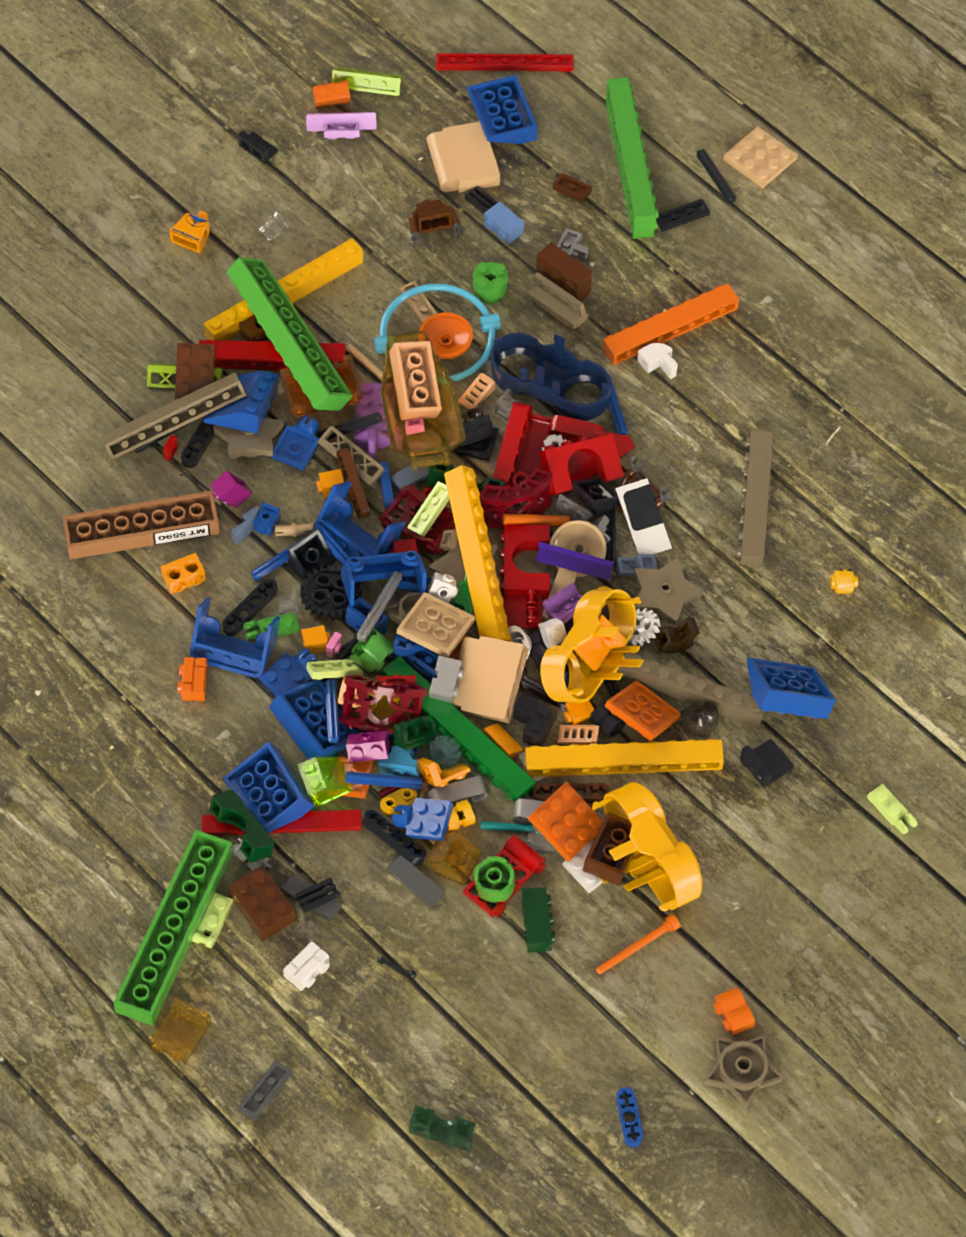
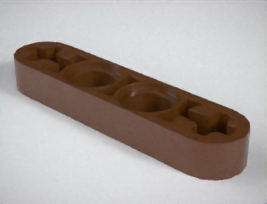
M348 448L337 450L336 456L344 481L352 483L348 492L355 513L359 519L369 517L370 509L351 453Z
M564 783L538 784L533 789V799L546 801L550 797V791L554 793ZM569 783L576 792L578 790L586 791L587 795L582 797L586 803L603 801L604 796L610 792V788L604 783ZM590 790H593V791H592V794H593L592 797H590ZM599 790H603V796H599ZM540 791H543L544 797H540Z

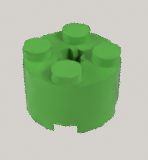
M480 262L474 270L472 290L474 296L476 295L481 302L493 304L497 303L499 299L506 297L508 292V272L502 263Z
M373 628L365 642L358 641L351 651L354 655H351L350 659L368 673L374 670L379 671L385 663L383 661L385 657L393 652L392 642Z
M498 856L487 857V860L482 861L476 866L474 880L478 895L492 903L508 900L515 888L514 869L507 860Z

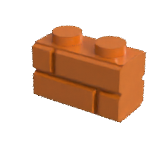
M347 81L313 86L312 95L315 109L350 102Z
M185 657L183 665L180 664L179 676H182V681H178L177 690L178 693H181L183 701L205 700L208 673L206 658L195 659L194 657Z

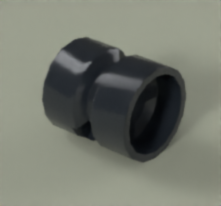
M604 701L594 709L590 720L595 725L601 727V730L609 738H612L624 728L626 722L617 715L612 714L605 707L607 701Z

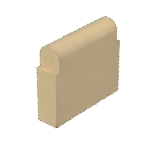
M480 122L442 128V131L434 132L427 136L426 141L443 192L458 190L459 193L472 189L475 190L476 186H479L481 189L500 186L499 169L491 144L487 141Z
M480 636L479 639L464 637L458 660L462 661V667L465 670L463 678L458 680L457 686H460L458 697H454L451 704L466 715L510 724L529 649L524 644Z

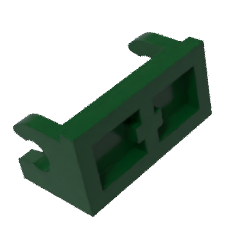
M427 715L394 724V744L405 750L438 740V736H436V723L434 720L430 721L429 726V717Z

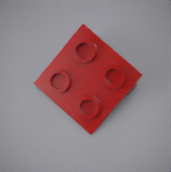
M529 589L526 595L504 596V611L507 616L508 628L510 626H518L521 629L539 628L538 624L542 623V594L537 595L534 589Z

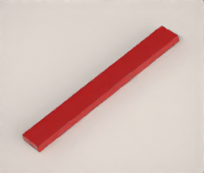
M436 53V70L573 72L574 68L573 54Z
M361 809L308 811L301 818L268 834L362 830ZM202 815V832L212 836L244 835L243 831L235 825L219 823L214 815Z

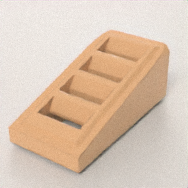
M481 373L458 400V404L467 410L477 408L495 390V381Z
M560 725L557 744L589 745L597 743L599 726ZM565 732H569L568 738H564ZM572 732L576 733V738H572Z

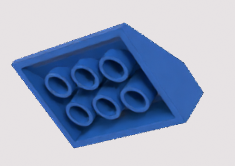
M516 75L466 87L488 142L523 144L537 140V124Z
M257 371L237 375L247 396L207 414L204 418V423L257 434L277 394L279 374Z
M747 658L753 699L759 709L765 712L775 711L781 714L789 713L796 716H810L815 719L828 718L836 699L815 667Z
M316 679L280 692L269 706L270 710L313 767L328 762L347 750L346 742L349 734L362 733L359 728H348L345 726V723L339 721V717L342 716L343 707L338 704L339 741L338 743H330L328 741L325 684L322 680Z
M269 741L223 777L229 789H233L241 798L242 802L252 812L257 821L262 824L267 833L301 818L315 807L280 749Z

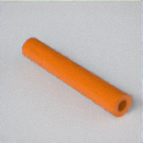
M507 513L502 515L503 525L525 524L560 527L570 522V516Z

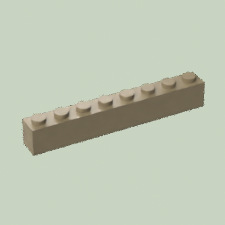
M234 372L100 437L113 460L247 395Z
M751 430L750 437L746 438V448H749V452H745L744 463H748V468L744 467L743 478L747 479V481L743 483L742 494H745V499L741 501V510H744V514L740 515L739 525L743 526V530H739L738 541H741L742 544L738 546L737 557H740V565L763 567L773 432Z
M623 653L625 659H643L644 661L640 667H619L616 673H623L621 680L630 683L637 680L652 691L755 728H760L766 712L759 709L753 696L632 653Z

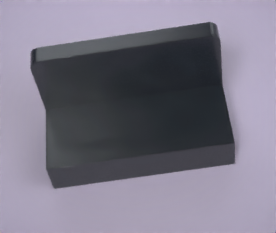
M242 131L238 134L239 146L264 164L278 153L276 147L254 132L248 135Z

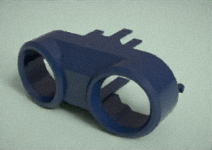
M512 333L502 338L494 339L495 344L491 351V373L495 383L502 390L514 395H531L558 407L565 417L583 421L592 420L600 416L607 409L610 402L611 388L608 373L603 367L592 361L577 359L569 350L565 349V338L555 334L554 344L547 345L539 343L537 338L524 333ZM511 354L525 355L535 362L536 376L533 380H528V369L521 366L520 380L500 370L499 365L501 361ZM580 383H590L596 385L601 390V398L589 404L572 402L565 399L564 394L570 387Z

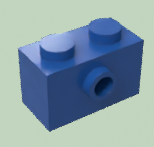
M361 597L357 598L354 601V606H347L345 622L358 632L373 606ZM383 613L374 627L382 635L387 633L389 619Z

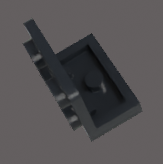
M477 408L468 409L467 413L462 415L460 413L450 416V419L446 420V424L454 428L460 447L495 436L490 415Z
M767 740L754 750L749 745L742 748L740 761L763 788H766L794 768V764L773 740Z

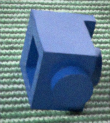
M263 502L260 511L253 521L254 530L260 534L271 536L275 530V525H278L281 519L280 508Z

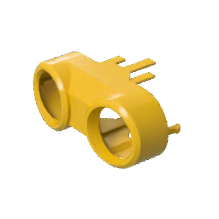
M595 589L585 593L580 598L574 611L573 627L561 645L549 647L541 661V681L551 699L557 702H586L594 696L603 680L621 679L623 673H616L619 667L641 666L644 661L643 659H625L623 654L637 653L640 649V646H626L635 630L636 609L634 604L641 603L639 597L631 598L628 593L619 589ZM604 602H606L609 608V622L614 627H600L599 615L601 614V607ZM617 632L627 640L624 647L610 650L597 671H593L574 651L593 637H614ZM566 662L569 668L568 687H566L564 679Z
M631 782L607 793L603 801L593 803V811L604 806L605 815L610 812L629 820L632 824L629 835L631 840L609 850L615 861L636 851L626 872H629L636 879L623 885L627 892L648 883L654 894L663 904L659 906L661 911L674 910L699 898L703 884L696 856L689 845L676 839L666 824V816L661 804L648 788L639 783ZM601 879L603 884L608 883V881Z

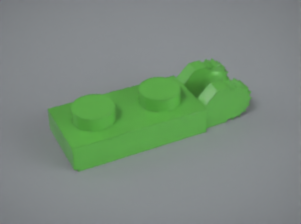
M295 612L278 616L280 617L277 637L299 632ZM276 616L244 623L243 628L245 631L255 630L245 635L246 639L253 641L256 640L260 633L267 632L268 625Z

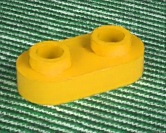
M401 788L385 796L380 802L382 814L388 817H392L393 814H399L400 812L394 811L395 807L400 804L412 805L415 798H417V792L415 789Z

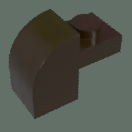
M687 617L678 627L665 626L655 635V640L660 652L677 653L691 648L694 645L693 639L700 632L695 618Z

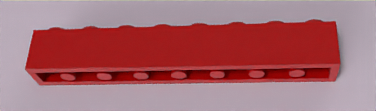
M199 340V344L217 346L216 367L236 370L290 371L281 355L275 350L272 342ZM318 342L337 372H345L346 344Z

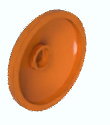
M445 312L427 318L420 326L418 337L419 342L430 341L433 357L451 359L464 354L470 348L473 341V330L470 323L462 316Z

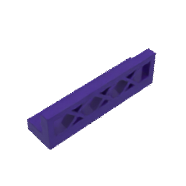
M543 542L538 543L539 551L536 561L610 581L615 562Z

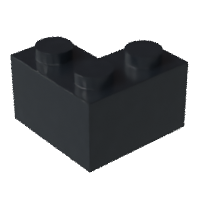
M522 692L514 706L513 719L526 724L523 730L524 743L542 747L557 720L558 707Z

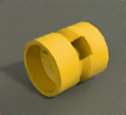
M467 799L457 802L455 807H453L447 828L448 833L459 830L461 825L467 827L475 824V816Z

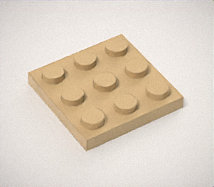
M757 126L723 156V160L763 189L797 159L798 154Z
M424 592L398 626L396 633L448 658L474 623L475 616Z

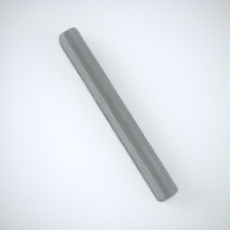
M394 571L357 633L358 641L365 642L402 580L401 572Z

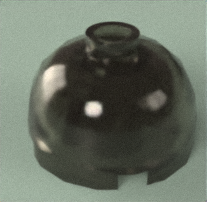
M704 702V705L698 706V703L689 705L681 710V716L679 715L684 730L690 735L699 736L700 738L709 736L719 724L717 705L713 702Z

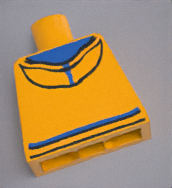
M200 211L197 216L186 213L170 229V241L201 254L210 234V225L207 221L209 218L208 214L204 211Z

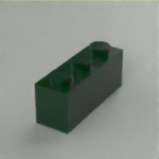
M546 887L522 889L521 899L527 953L551 951L552 943H555V931H551L550 925H553V913H549L548 907L551 906V895H547Z

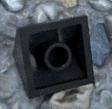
M600 477L571 481L578 497L599 518L606 515L620 502L617 493Z
M319 529L314 530L287 550L288 564L302 579L307 578V573L313 574L314 568L320 571V566H323L325 569L336 561Z

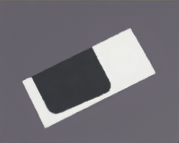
M648 479L615 488L638 554H656L671 549L672 547Z

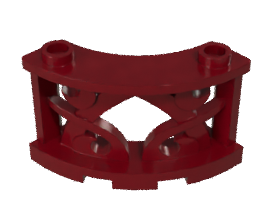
M535 468L527 478L519 482V485L510 487V485L494 486L485 484L479 498L484 511L483 516L486 526L488 528L504 529L505 525L502 524L503 513L542 515L553 502L552 498H550V482L553 479V473ZM527 502V504L515 510L508 509L514 504Z
M414 485L403 486L399 491L400 493L382 515L378 517L382 527L386 529L388 525L397 523L390 516L394 509L402 512L395 513V517L400 519L398 522H406V528H403L399 538L402 540L415 538L418 549L431 555L442 554L444 550L440 549V543L444 531L456 529L452 509L444 507L433 523V529L428 531L425 537H421L411 532L407 527L411 522V518H414L416 515V509H420L427 497L416 489ZM403 498H406L405 505L403 507L399 503L403 500Z
M360 674L345 676L344 684H346L342 716L339 717V721L345 723V726L348 728H360L373 732L387 731L388 734H394V724L390 723L394 722L397 724L403 719L408 720V716L404 712L411 713L410 719L420 716L423 697L427 696L428 689L415 683H392L391 686L381 685V681L367 678ZM355 688L357 691L358 699L354 698ZM368 693H374L375 698L369 699ZM382 695H385L389 704L397 710L390 716L380 720L374 715L368 705L377 703ZM395 697H400V698H401V699L398 701L399 704H397V703H395V702L393 701V699H394ZM414 698V700H413V706H412V707H408V706L410 705L412 699ZM352 704H360L361 707L354 709V712L360 713V717L351 715Z

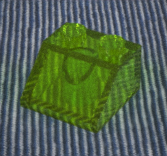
M313 757L298 764L308 796L316 807L352 791L350 783L345 782L346 772L340 758Z

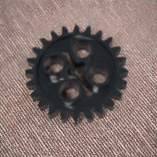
M330 565L327 566V569L320 566V571L314 568L313 574L307 573V578H303V584L300 587L301 603L305 604V610L310 609V615L317 613V619L324 616V621L328 617H331V620L334 621L335 617L342 620V615L346 616L347 606L350 604L345 588L339 587L344 585L338 565L334 569H331ZM354 582V601L359 597L362 598L360 582Z

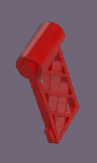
M516 835L510 837L503 849L496 855L501 858L504 856L509 860L514 871L521 870L526 874L522 879L515 880L516 885L510 898L506 901L498 902V905L491 910L486 906V900L470 893L475 887L474 879L463 890L464 895L492 918L495 915L499 917L506 910L504 905L533 875L541 874L546 868V859Z

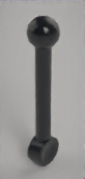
M381 956L377 959L380 964H386L408 974L412 979L417 975L415 971L404 969Z

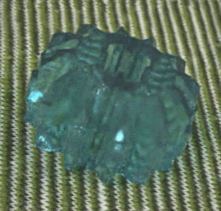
M441 735L430 742V748L427 751L431 754L429 759H433L440 769L445 767L447 769L451 768L459 762V756L462 752L458 750L460 745L455 744V739L450 740L449 735Z

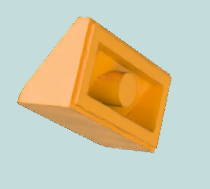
M499 723L483 729V733L511 759L524 750Z

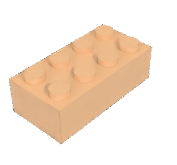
M430 341L394 343L389 354L401 420L423 417V419L436 418L442 411Z

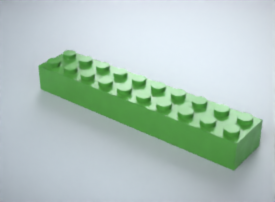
M628 77L607 79L606 107L633 239L654 237V230L657 229L656 218H658V208L654 207L656 203L655 194L651 193L653 184L652 180L648 178L650 176L649 166H646L647 154L643 152L644 140L640 138L641 125L637 124L639 120L638 111L634 110L636 108L635 97H632L633 86L629 84Z
M238 257L227 270L230 280L239 290L240 296L248 304V308L257 318V322L265 330L266 336L274 344L275 350L281 355L285 365L289 367L294 379L302 387V391L311 401V405L316 410L340 411L353 395L263 259Z
M195 830L114 1001L116 1013L154 1026L191 947L193 936L198 930L234 854L232 842Z

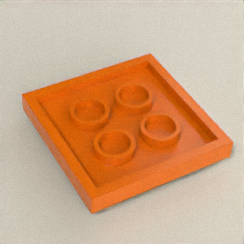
M637 680L613 696L605 704V707L612 714L617 715L628 726L634 728L650 741L677 722L682 713Z
M567 781L527 817L567 862L597 835L603 823V820Z

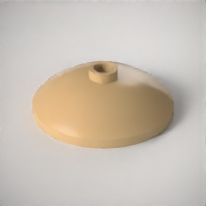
M575 520L563 524L553 534L550 545L576 551L578 546H582L583 551L581 553L602 559H605L607 547L603 534L596 526L586 521ZM578 572L577 577L588 576L587 574Z

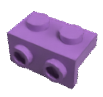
M569 584L543 602L548 618H557L564 624L573 618L576 605L582 597L578 593L575 584Z

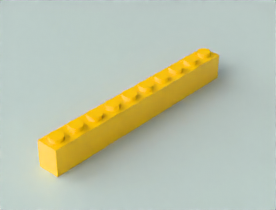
M351 238L278 280V283L290 301L294 303L362 264L363 249ZM243 300L204 322V335L210 340H230L240 334L239 323L254 314L248 308L246 301Z
M461 465L444 473L479 637L484 636L511 642V634L507 625V616L503 607V598L500 593L499 580L496 575L495 562L492 557L491 544L487 534L488 529L479 498L480 492L476 484V474L473 468Z
M713 738L700 741L690 739L687 741L669 740L667 742L649 741L647 743L629 742L627 744L612 742L602 745L592 743L589 745L571 744L569 746L551 745L549 747L531 746L525 748L526 773L531 778L722 770L724 762L722 740Z

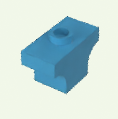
M393 746L388 759H380L378 761L381 774L420 777L421 771L418 761L415 759L413 749L405 750L401 747Z

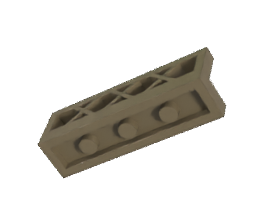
M540 273L534 274L536 286L527 292L528 298L573 329L588 319L584 304Z
M331 425L317 443L336 459V452L341 450V445L349 444L358 477L376 490L380 486L376 481L386 469ZM332 432L336 433L337 442L329 443L326 439ZM363 455L364 464L356 465L354 456ZM376 466L379 470L373 477L369 476L368 467Z

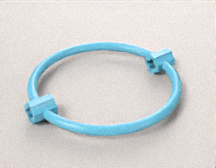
M447 284L421 285L399 295L386 309L381 320L379 337L374 338L377 354L384 353L391 363L389 351L394 345V339L392 334L387 335V325L392 313L403 301L423 292L446 291L466 298L480 310L483 315L479 319L480 327L483 333L488 332V342L484 353L473 366L455 375L436 377L437 384H448L463 380L473 375L486 363L495 344V330H500L501 324L499 315L497 313L490 314L486 306L476 296L462 288Z

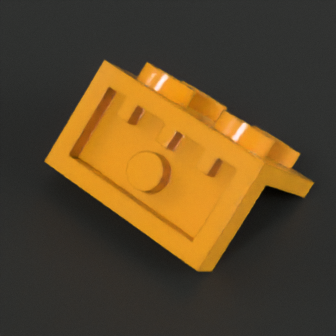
M599 615L600 627H614L604 615ZM617 632L614 637H593L574 651L593 671H597L610 650L624 647L627 640Z
M424 757L417 759L424 782L438 788L448 785L450 780L464 778L466 773L471 771L468 766L461 763H455L441 770L437 763Z

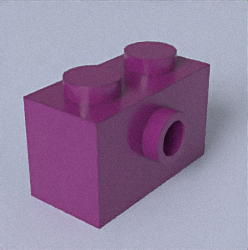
M227 470L210 485L214 490L213 495L219 501L223 500L227 506L232 505L235 508H238L253 494L244 480Z
M388 732L349 734L346 742L349 763L388 759L390 752Z

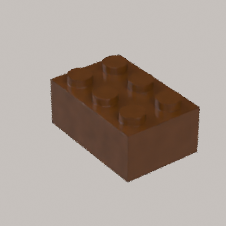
M552 242L537 254L536 273H540L579 301H582L591 293L592 271Z
M177 343L176 399L215 382L216 345Z
M610 812L607 813L585 858L584 872L620 887L636 851L615 861L609 850L631 840L629 835L632 824L629 820Z
M263 865L228 885L230 898L234 899L235 905L261 941L296 921L294 908Z

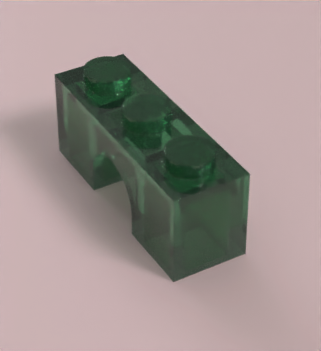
M415 1105L409 1122L410 1134L467 1151L470 1150L476 1130V1123L458 1117H455L454 1121H447L439 1118L436 1115V1111Z

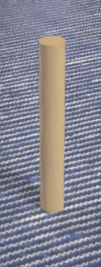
M352 344L347 346L346 349L383 382L389 379L388 375Z

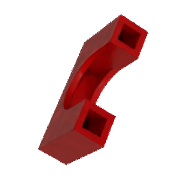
M606 432L595 434L596 438L589 439V436L578 438L579 442L572 443V440L562 442V446L555 447V444L545 446L544 451L539 452L543 470L553 473V479L550 482V496L573 490L568 472V461L575 451L586 452L594 459L598 475L604 482L623 478L624 474L613 434L606 435Z
M505 524L504 532L501 531L500 543H504V548H500V559H504V564H500V575H504V580H500V591H504V596L526 595L529 589H534L537 595L542 594V599H548L550 595V573L523 572L514 565L513 559L524 551H539V542L550 544V525Z

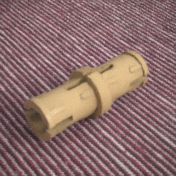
M293 522L290 525H275L276 537L293 536V538H296V536L308 535L313 532V523L296 524V522Z

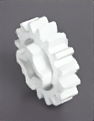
M639 608L637 609L636 626L633 635L627 643L628 645L632 643L633 646H636L639 643L640 646H643V642L650 643V638H656L655 633L660 632L658 627L661 626V623L653 610L648 612L647 608H644L643 611H640Z

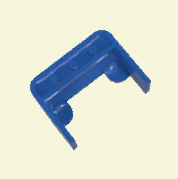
M348 481L333 485L314 527L322 524L350 557L387 554L390 549H393V541L398 540L406 522L400 521L390 524L385 532L380 533L377 539L350 520L353 507L345 497L352 483Z
M415 551L347 559L341 568V579L350 606H354V582L388 579L394 571L401 572L402 577L414 576L422 596L426 592L427 573L421 556Z
M207 597L198 606L190 648L191 657L195 659L206 658L208 665L254 678L259 677L265 671L275 646L280 617L276 616L268 625L267 632L260 633L255 643L220 634L221 624L219 620L208 616L211 598Z

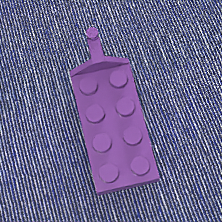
M357 383L355 419L376 412L382 414L381 423L354 431V444L369 452L368 455L375 461L377 451L390 446L392 441L394 383Z

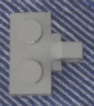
M566 229L557 246L573 258L578 257L586 260L589 255V248L582 246L580 243L582 233Z

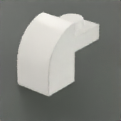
M653 343L638 350L637 361L647 373L660 367L670 379L674 378L677 374L678 365L676 360L672 358L673 349L662 343Z

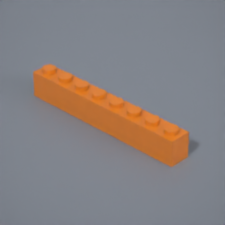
M728 283L717 286L707 293L704 292L694 299L686 300L676 307L673 306L665 312L655 314L653 317L645 321L642 320L629 328H624L614 335H608L603 339L602 350L610 362L616 365L638 355V350L649 344L664 343L737 310L739 298Z

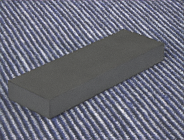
M401 855L387 867L388 872L430 908L445 895L441 888Z
M292 873L281 887V892L296 900V893L313 885ZM327 894L322 895L320 898L311 900L305 903L304 905H308L318 899H321L327 896ZM334 899L312 911L331 922L342 908V903Z
M275 1060L240 1104L238 1110L253 1121H256L293 1074L292 1071Z

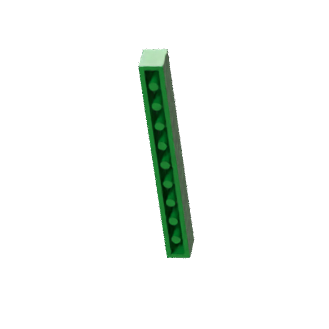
M400 656L382 669V676H393L394 674H398V676H416V684L428 689L427 696L423 697L420 715H427L429 717V725L430 721L434 720L437 733L442 738L445 737L455 750H459L466 761L472 762L480 774L486 775L494 787L500 788L508 800L515 802L517 799H526L533 793L536 781L450 702L430 698L429 690L431 685ZM414 698L412 699V701H411V703H410V705H409L410 707L413 706V700H414Z

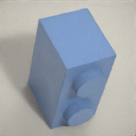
M500 201L484 213L485 227L488 230H492L500 240H504L508 245L524 233V221Z

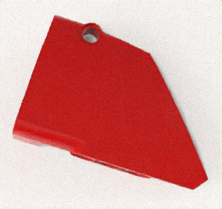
M513 402L493 478L506 482L505 486L510 485V487L518 485V481L527 478L535 468L543 470L539 452L544 447L543 441L548 436L554 434L557 436L561 435L563 440H572V443L579 442L578 438L589 436V439L596 438L595 434L606 432V435L613 434L619 459L635 448V445L630 436L604 431V427L599 424L560 415H553L550 418L533 414L532 406ZM575 451L568 461V472L571 481L590 479L598 474L596 463L589 454L583 451Z

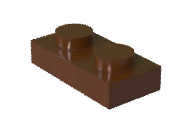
M563 173L560 174L553 184L554 190L581 203H584L592 192L591 186Z

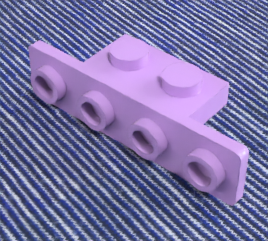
M376 112L306 114L307 131H324V138L332 140L341 137L354 139L359 137V130L376 129Z

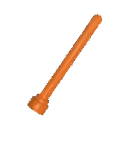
M670 914L665 918L661 926L598 966L596 972L598 974L604 973L665 932L676 931L681 927L678 919L673 914Z

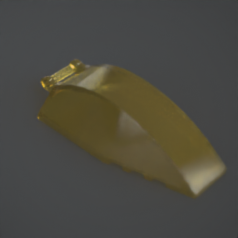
M425 331L388 335L382 386L380 389L391 450L410 458L412 470H417L419 467L442 464L450 466L448 453L466 440L454 381L448 376L447 369L441 364L440 357L434 352L431 342L442 411L436 418L424 419V432L406 434V420H401L389 351L394 343L430 341ZM443 455V457L416 460V458Z

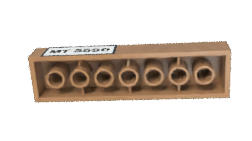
M212 491L62 516L70 560L220 534Z

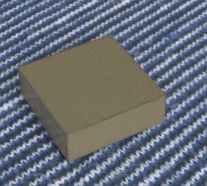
M456 529L444 531L440 549L444 551L455 549L458 540Z

